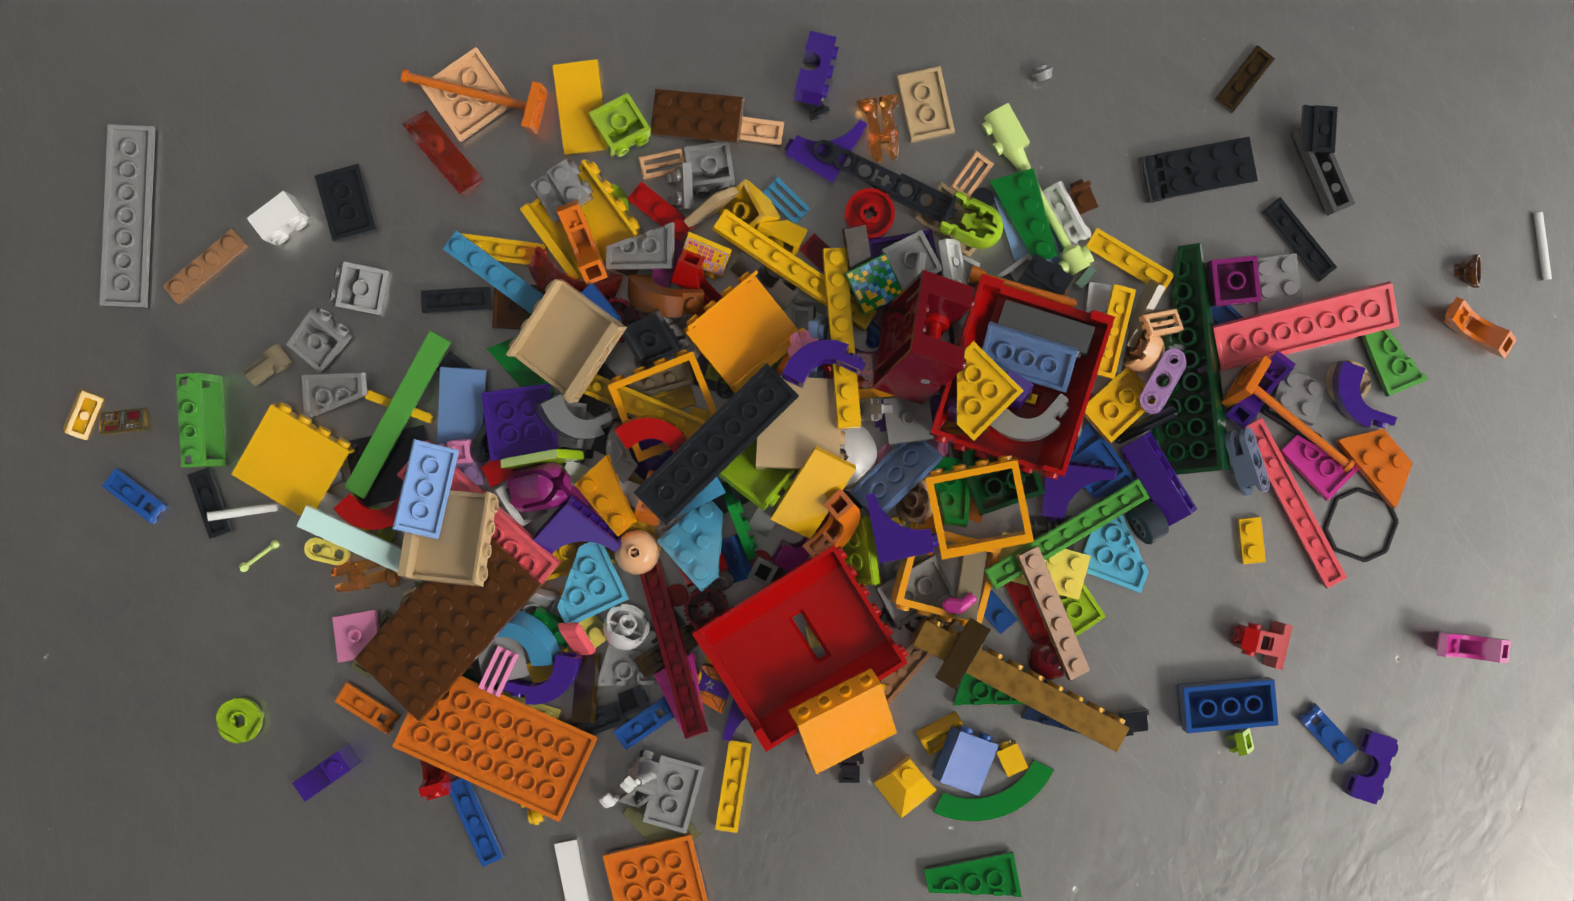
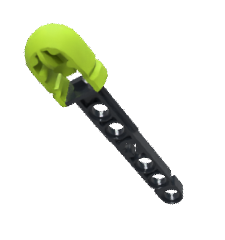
M820 140L815 144L813 154L818 161L828 166L832 164L836 170L890 195V199L940 222L939 232L945 235L951 234L953 239L977 249L989 248L1000 239L1004 227L1000 214L993 207L973 197L968 199L967 195L960 191H957L951 197L903 173L899 175L847 149H839V145L828 140ZM821 145H827L830 149V154L826 157H821L817 153V148ZM839 156H849L851 159L850 165L847 167L840 166L838 163ZM861 165H868L871 168L869 176L863 177L859 174L858 169ZM875 170L879 171L877 176L882 178L888 175L889 181L892 183H887L886 186L881 185L882 180L878 178L875 179V182L871 181ZM907 184L911 186L913 192L910 196L905 197L901 195L899 189L902 185ZM922 195H930L933 199V204L928 207L923 206L920 202ZM955 202L964 209L968 208L974 211L971 214L965 213L960 222L964 225L966 231L959 229L955 224L951 225L946 222L948 218H954L957 209L954 208Z

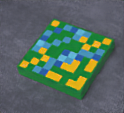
M882 253L844 273L863 315L894 300L902 292L886 253Z

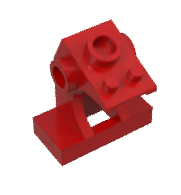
M1272 620L1270 631L1261 630L1262 625L1251 622H1248V626L1238 624V626L1233 628L1235 635L1231 638V643H1233V646L1242 649V654L1254 657L1256 653L1264 654L1263 665L1283 670L1293 626ZM1263 636H1268L1266 649L1261 648Z

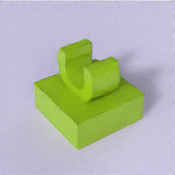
M1250 728L1240 729L1226 737L1227 740H1234L1236 742V746L1229 748V752L1234 753L1238 751L1239 756L1248 755L1254 750Z

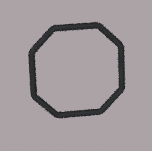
M1354 488L1338 495L1334 499L1324 525V531L1335 552L1361 562H1368L1388 552L1399 524V519L1394 508L1391 509L1388 506L1394 519V524L1385 548L1382 551L1363 558L1337 548L1328 528L1338 501L1356 492L1384 501L1378 494L1362 488Z

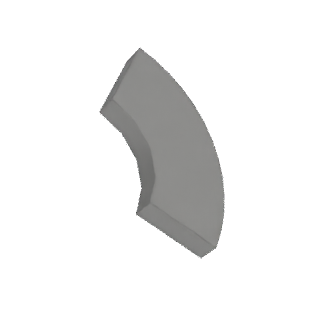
M615 421L607 437L606 455H610L615 473L618 474L620 481L625 484L637 469L638 464L632 459L630 450L625 448L614 431L615 427L620 425Z

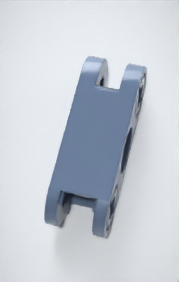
M1247 427L1240 429L1239 434L1235 430L1226 432L1224 437L1225 445L1241 493L1244 496L1252 495L1254 485H1256L1261 493L1268 492L1270 481L1253 430Z

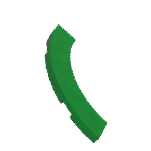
M1033 759L1024 774L1009 788L981 798L960 797L943 791L933 812L943 817L960 821H985L1003 817L1031 801L1049 781L1054 769Z

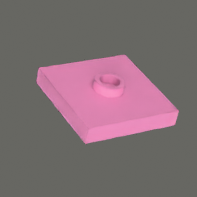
M378 610L332 617L337 661L341 663L355 660L354 658L380 630Z

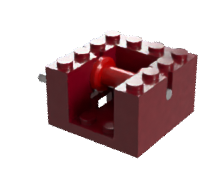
M919 252L917 255L915 278L884 310L872 385L873 389L921 405L929 398H932L946 383L953 380L954 376L964 370L966 365V358H964L966 348L942 341L941 337L968 310L972 309L975 302L973 297L974 287L926 271L927 254L924 252Z

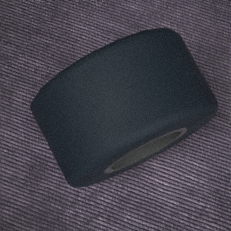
M1150 500L1142 502L1127 512V519L1131 529L1145 544L1151 545L1169 532L1168 522L1163 512Z

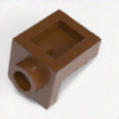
M1080 179L1070 184L1071 188L1067 190L1080 215L1099 207L1090 188V180L1083 182Z

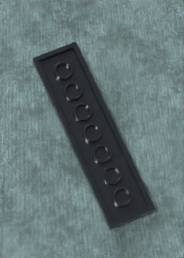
M766 363L633 493L667 526L797 400L799 395Z

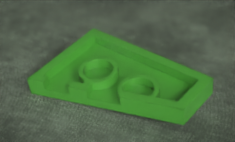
M1388 329L1361 336L1385 397L1429 380L1424 373L1418 370L1411 357L1408 358L1400 348L1401 345Z

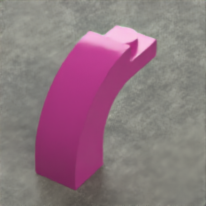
M1440 632L1435 647L1437 656L1461 657L1508 663L1511 640Z

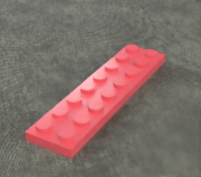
M1388 281L1213 325L1212 330L1220 370L1223 371L1251 364L1263 356L1270 358L1277 350L1283 355L1398 327L1399 320L1393 284Z
M408 462L397 474L403 481ZM455 466L451 491L486 494ZM499 506L494 517L495 532L492 537L543 584L561 561L533 541L535 537Z

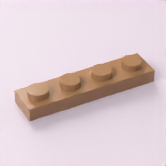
M231 228L165 283L163 287L174 301L180 304L249 246L236 230Z

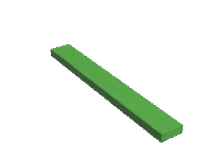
M433 330L429 331L344 488L363 499L367 497L452 341Z
M1139 478L1135 479L1034 539V542L1024 545L984 569V574L993 589L997 590L1023 574L1015 555L1033 546H1039L1045 561L1150 497Z

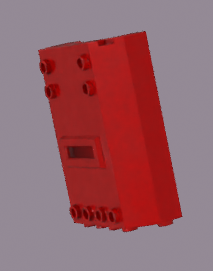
M982 273L973 296L975 298L974 305L968 311L957 346L967 348L974 341L982 349L989 322L998 324L1006 300L1095 327V333L1087 357L1081 356L1080 359L1076 358L1066 393L1032 383V394L1038 395L1035 405L1025 402L1020 410L1011 406L1007 407L1009 411L1020 418H1035L1043 414L1062 393L1069 400L1067 404L1069 409L1061 418L1058 416L1055 418L1060 422L1061 426L1049 436L1036 441L1021 442L1008 439L988 426L989 432L980 434L973 441L970 437H966V434L957 435L941 431L942 425L950 419L947 417L948 408L946 406L953 396L957 397V375L944 386L929 435L934 436L933 440L953 444V449L961 452H966L967 449L975 451V456L983 459H988L989 456L998 459L1000 456L1012 455V458L1017 457L1020 471L1029 474L1036 471L1044 473L1045 477L1057 480L1058 477H1064L1115 316L1096 310L1086 312L1003 285L1004 280Z
M831 544L692 631L693 637L703 653H706L738 704L765 752L799 732L794 719L789 713L790 709L872 668L880 681L908 664L905 659L908 653L902 644L897 646L891 635L894 632L887 622L883 624L880 620L879 615L882 614L875 602L871 604L867 599V596L870 594L865 585L857 583L854 577L858 574L851 563L849 565L846 564L844 559L847 558V555L841 546L836 548L835 544ZM799 613L803 615L826 652L819 659H817L792 619Z

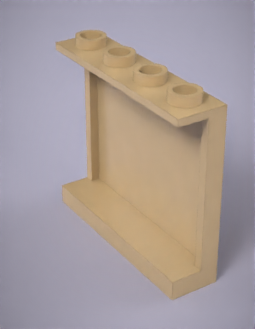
M554 279V281H551L546 286V293L543 298L534 305V312L530 318L526 319L521 325V332L518 337H515L508 346L510 349L506 355L508 357H516L563 393L562 398L568 403H574L579 401L627 327L565 280Z
M807 378L803 388L784 380L799 395V398L757 438L756 470H765V468L800 470L815 445L844 459V454H840V445H845V431L837 429L833 379Z
M450 490L438 540L404 532L397 575L413 580L483 587L484 581H486L488 576L487 561L492 551L490 542L491 536L495 532L494 517L499 508L498 496L487 491L486 494Z

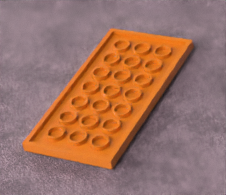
M463 676L456 681L422 721H418L409 712L407 713L392 745L393 748L560 822L598 739V737L508 696L500 694L498 697L478 688L479 683Z

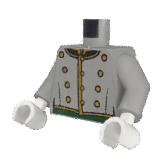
M649 750L640 751L639 758L627 768L624 781L620 784L622 788L614 793V797L608 792L599 800L604 808L614 806L617 801L640 808L656 795L660 765L652 761L653 752Z

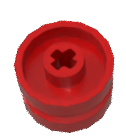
M866 188L857 191L850 197L845 208L844 220L846 227L864 224L866 225L868 240L882 238L888 233L894 222L895 208L893 201L886 193L879 189ZM872 212L874 216L871 219H867V214L865 213Z

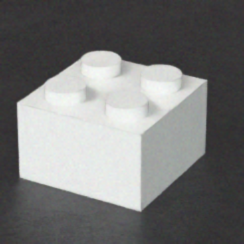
M282 191L247 217V219L264 241L280 245L289 238L288 235L291 232L304 228L310 216L295 196Z

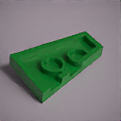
M943 456V459L931 471L943 468V472L953 470L952 466L963 464V460ZM966 477L935 483L934 486L943 524L966 528L969 519L970 487Z
M727 482L721 483L726 492L723 494L748 561L757 558L754 549L758 548L754 535L749 536L747 532L751 528L747 517L742 518L741 516L744 510L740 499L735 500L731 487Z
M965 673L958 685L953 706L1024 703Z

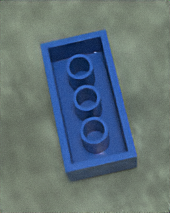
M1270 677L1178 685L1182 730L1187 734L1279 725L1275 680Z

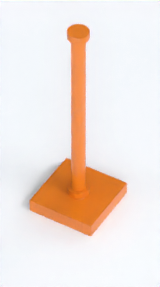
M403 69L401 74L402 83L412 82L524 110L521 126L530 134H538L548 91L542 83L532 81L527 101H522L410 73L407 69Z
M1263 356L1240 370L1221 401L1223 405L1229 408L1255 394L1337 461L1345 472H1348L1354 466V460L1347 459L1258 386L1272 362L1267 356Z

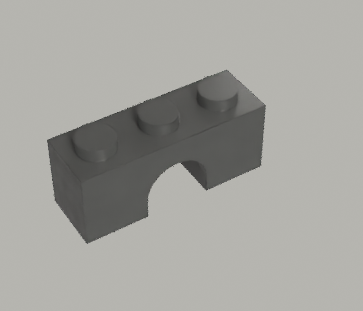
M744 251L730 268L738 277H741L747 271L751 274L757 270L756 278L783 311L801 291V289L783 277L776 278L771 276L764 264Z

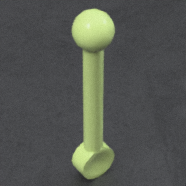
M277 540L271 541L270 545L248 562L241 563L239 565L240 571L246 572L251 564L270 550L278 548L279 542Z

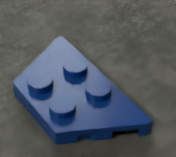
M1087 420L1082 429L1081 436L1075 443L1070 461L1118 467L1115 480L1096 481L1084 487L1090 497L1094 499L1112 494L1134 481L1135 478L1112 446L1103 439Z

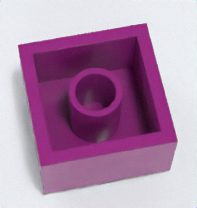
M1257 255L1206 262L1212 308L1252 304L1262 301Z

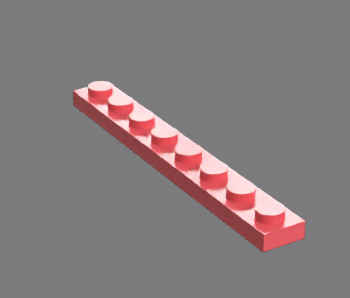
M1263 418L1251 422L1245 428L1250 427L1255 434L1270 485L1324 587L1329 588L1343 581L1347 576Z

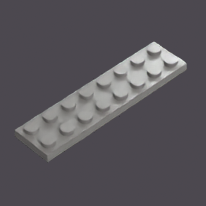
M107 125L100 306L148 308L156 128L153 126Z

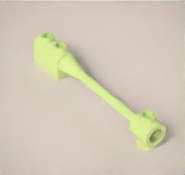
M1009 103L987 114L984 117L985 122L982 123V127L987 136L991 134L994 136L996 142L993 143V147L998 155L1004 154L1005 158L1007 157L1019 172L1031 169L1024 148L1028 147L1030 141ZM1041 190L1049 224L1064 249L1060 255L1062 261L1058 262V265L1062 270L1067 273L1069 272L1073 276L1091 266L1090 263L1094 261L1093 256L1086 245L1081 247L1080 245H1072Z

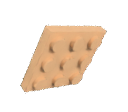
M477 47L432 77L512 98ZM421 85L460 142L511 108Z

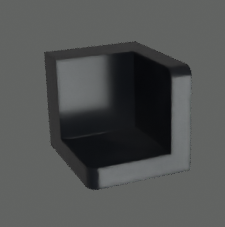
M643 685L635 686L618 694L624 710V717L647 709L651 705Z
M1138 708L1119 711V717L1126 720L1124 725L1129 727L1126 736H1132L1134 732L1148 731V709Z

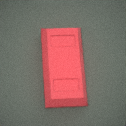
M578 622L558 623L561 634L575 654L591 655L596 652L595 647Z

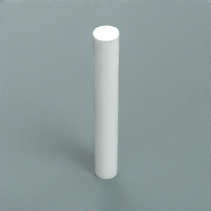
M1543 212L1533 213L1542 280H1550L1552 276Z
M273 502L207 512L208 521L274 512L278 511L277 503Z

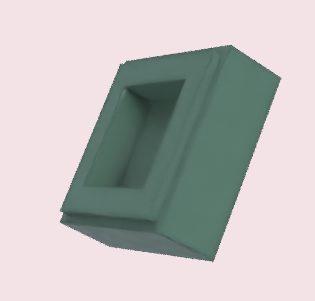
M1091 266L1087 267L1072 285L1078 290L1082 289L1096 273V270Z

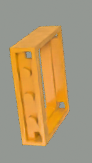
M688 349L675 353L676 358L667 361L665 357L653 362L654 367L647 370L645 366L632 371L633 375L627 378L624 375L612 378V384L607 386L622 423L629 420L617 389L687 361L691 363L711 416H713L717 409L694 352H688ZM698 429L685 433L687 439L680 444L683 445ZM664 442L643 451L639 443L632 446L638 462L670 450V447Z
M1004 455L998 457V461L989 462V459L979 460L975 462L974 466L966 467V464L952 466L953 470L944 472L943 468L929 471L930 474L925 476L942 560L1034 542L1017 457L1012 458V455ZM1012 468L1024 531L947 545L934 484Z
M914 522L910 523L909 528L911 529H931L932 533H936V528ZM944 531L945 540L958 544L978 540ZM1002 548L987 551L989 553L984 569L999 560ZM915 556L901 559L890 602L897 604L896 608L909 611L910 608L918 609L917 614L930 617L931 613L939 615L938 619L952 622V619L960 620V625L965 626L968 619L952 617L953 613H948L943 608L904 598ZM985 574L983 575L977 621L981 624L992 587Z

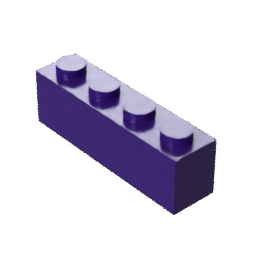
M1150 431L1121 448L1125 461L1133 467L1136 479L1139 478L1140 482L1144 485L1150 497L1149 500L1155 503L1163 512L1168 526L1186 518L1197 510V507Z

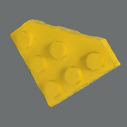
M973 341L965 349V368L957 374V425L974 441L1024 390Z

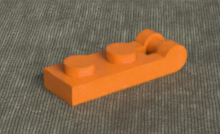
M349 681L346 682L334 701L388 735L393 729L392 725L394 722L398 721L401 717L398 711L386 706ZM381 713L387 716L384 722L378 719Z

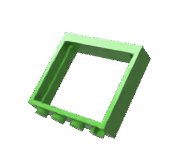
M205 373L176 374L181 468L228 466L223 376ZM181 379L187 380V385H181ZM204 382L209 383L210 387L204 388ZM213 455L214 459H208V456ZM186 456H191V462L193 463H186Z

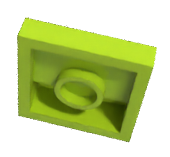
M629 93L588 113V117L600 134V140L611 157L616 154L618 157H621L628 153L629 147L635 144L640 147L649 141L651 128Z

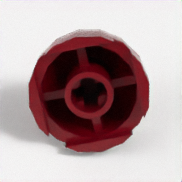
M1049 635L1040 637L1031 643L1027 653V661L1031 670L1043 676L1046 680H1055L1063 677L1065 673Z

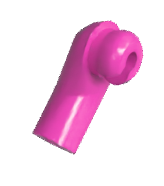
M969 592L962 599L946 598L942 603V607L948 613L961 614L973 605L977 599Z

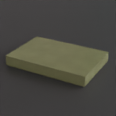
M646 803L640 808L629 805L622 812L648 843L685 834L641 822ZM689 821L686 834L692 833L694 841L701 833Z

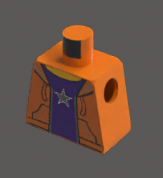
M703 663L700 672L697 671L700 697H702L703 703L719 713H723L730 692L714 666Z

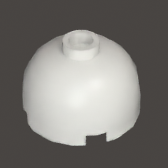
M629 604L612 607L603 623V632L608 643L620 650H631L640 646L650 629L649 620L648 622L646 621L643 611Z

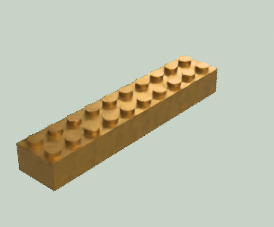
M921 617L909 642L944 661L959 637L960 632L950 627L944 630L941 628L943 626L941 622L931 617H928L927 620ZM984 645L981 646L967 669V674L1103 746L1118 752L1129 730V727L1124 725L1126 720L1109 711L1107 715L1103 714L1105 709L1090 701H1088L1087 705L1084 704L1085 699L1069 690L1065 694L1063 693L1065 688L1050 680L1046 684L1043 682V676L1030 669L1026 673L1023 671L1024 666L1011 659L1005 662L1002 660L1004 658L1003 655L990 648L986 652L982 650Z

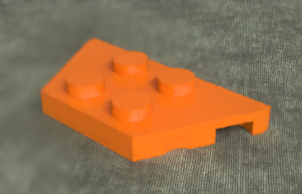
M1380 429L1337 440L1335 443L1349 459L1355 461L1354 465L1388 506L1391 509L1396 508L1413 463L1386 430Z

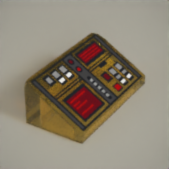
M146 407L101 412L100 435L149 430Z

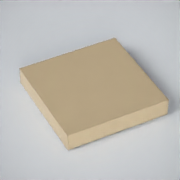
M732 186L714 193L685 218L684 222L688 227L709 220L738 195L739 191L736 187Z

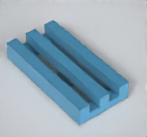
M779 177L763 192L772 201L773 205L789 221L795 224L810 210ZM779 185L789 196H791L803 208V210L800 211L798 208H796L776 188V186ZM773 191L798 216L794 218L769 193Z

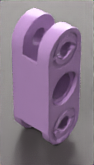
M1172 348L1163 354L1140 396V404L1145 412L1157 414L1166 404L1187 365L1185 355L1181 350ZM1173 359L1178 360L1176 364L1171 363ZM1162 376H1166L1170 380L1168 385L1159 386L1157 380ZM1150 399L1156 400L1153 404H1149L1148 401Z

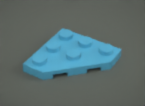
M712 500L692 510L657 540V543L701 592L719 577V557L721 555L724 514Z
M1122 514L1088 535L1082 554L1091 556L1086 573L1141 593L1149 571L1142 560L1139 549Z
M588 542L578 548L576 558L557 606L564 623H579L629 599L605 546Z

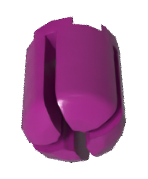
M545 462L514 471L507 482L512 498L510 503L516 510L522 513L559 507L567 501L568 495L571 494L572 483L570 475L566 469L555 462Z

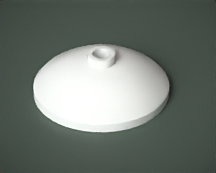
M862 426L855 429H841V431H845V445H840V449L846 450V455L849 456L846 461L856 465L855 472L844 488L854 487L876 465L877 448L871 434Z

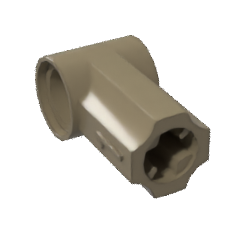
M280 344L267 349L262 354L263 357L243 370L247 379L254 386H258L274 373L277 374L285 370L293 363Z

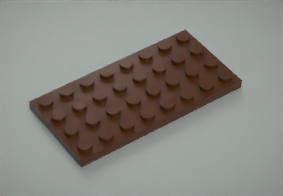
M492 536L490 542L492 551L487 561L488 576L486 581H484L483 587L423 581L354 658L418 721L423 720L543 585Z

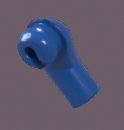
M871 320L866 328V345L869 348H875L879 346L881 328Z

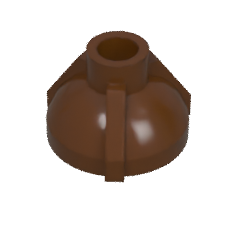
M1473 254L1461 262V264H1455L1454 276L1460 277L1461 281L1473 288L1480 287V254Z

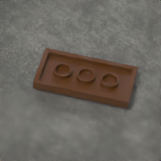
M655 89L650 127L651 135L739 144L745 98Z

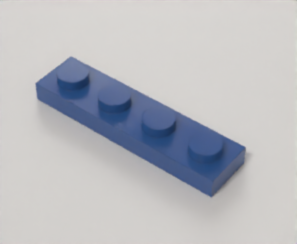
M460 777L451 781L450 796L481 866L484 867L504 857L503 852L472 783Z

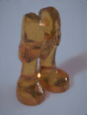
M890 94L878 98L884 124L882 133H880L877 98L857 100L858 109L865 113L868 121L870 149L876 162L883 161L881 144L884 143L889 144L888 149L891 160L898 158L899 132L898 126L895 127L893 114L894 107L900 100L899 94Z
M369 559L347 562L335 567L331 571L332 577L346 574L348 582L346 581L335 586L337 592L370 589L369 585L384 582L391 588L399 587L400 576L397 575L398 572L389 568L365 575L362 571L382 567V565Z

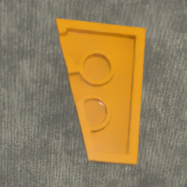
M608 454L574 485L619 537L637 520L627 496L623 493L619 483V476L615 473L611 464V457Z

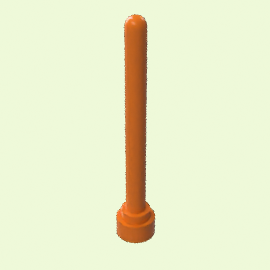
M974 265L970 272L969 283L977 285L982 273L989 274L982 267ZM989 275L1004 280L1003 285L1067 306L1075 307L1077 305V301L1074 298Z

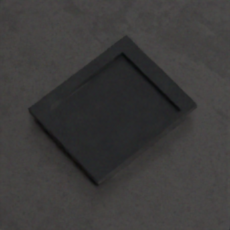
M424 425L403 429L367 497L363 499L356 495L365 505L371 506L394 501L400 496L403 480L397 474L409 460L413 440L428 441ZM372 436L349 440L350 446L355 449L353 453L347 456L350 476Z

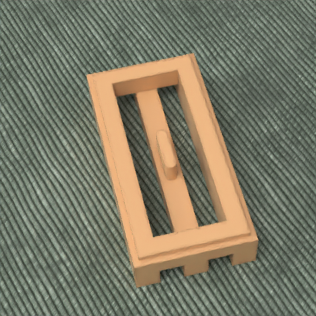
M683 148L639 157L643 180L673 173L676 168L648 174L646 171L686 162ZM680 154V158L650 164L646 166L644 163L646 161L656 160Z
M976 151L950 188L955 192L960 191L966 194L969 199L994 163ZM979 158L980 161L963 185L958 188L956 186L975 159ZM984 163L987 164L986 169L966 194L964 190L981 166Z
M1177 309L1145 314L1138 317L1140 322H1144V325L1141 327L1147 331L1145 334L1146 339L1178 333L1184 330ZM1173 316L1174 318L1155 323L1150 322L1152 319ZM1176 324V327L1153 331V328Z

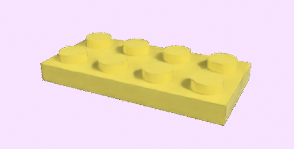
M1026 544L1002 548L999 560ZM1064 549L1045 560L1058 594L1079 600L1091 558L1090 555ZM1023 574L1012 580L1013 582L1027 585Z

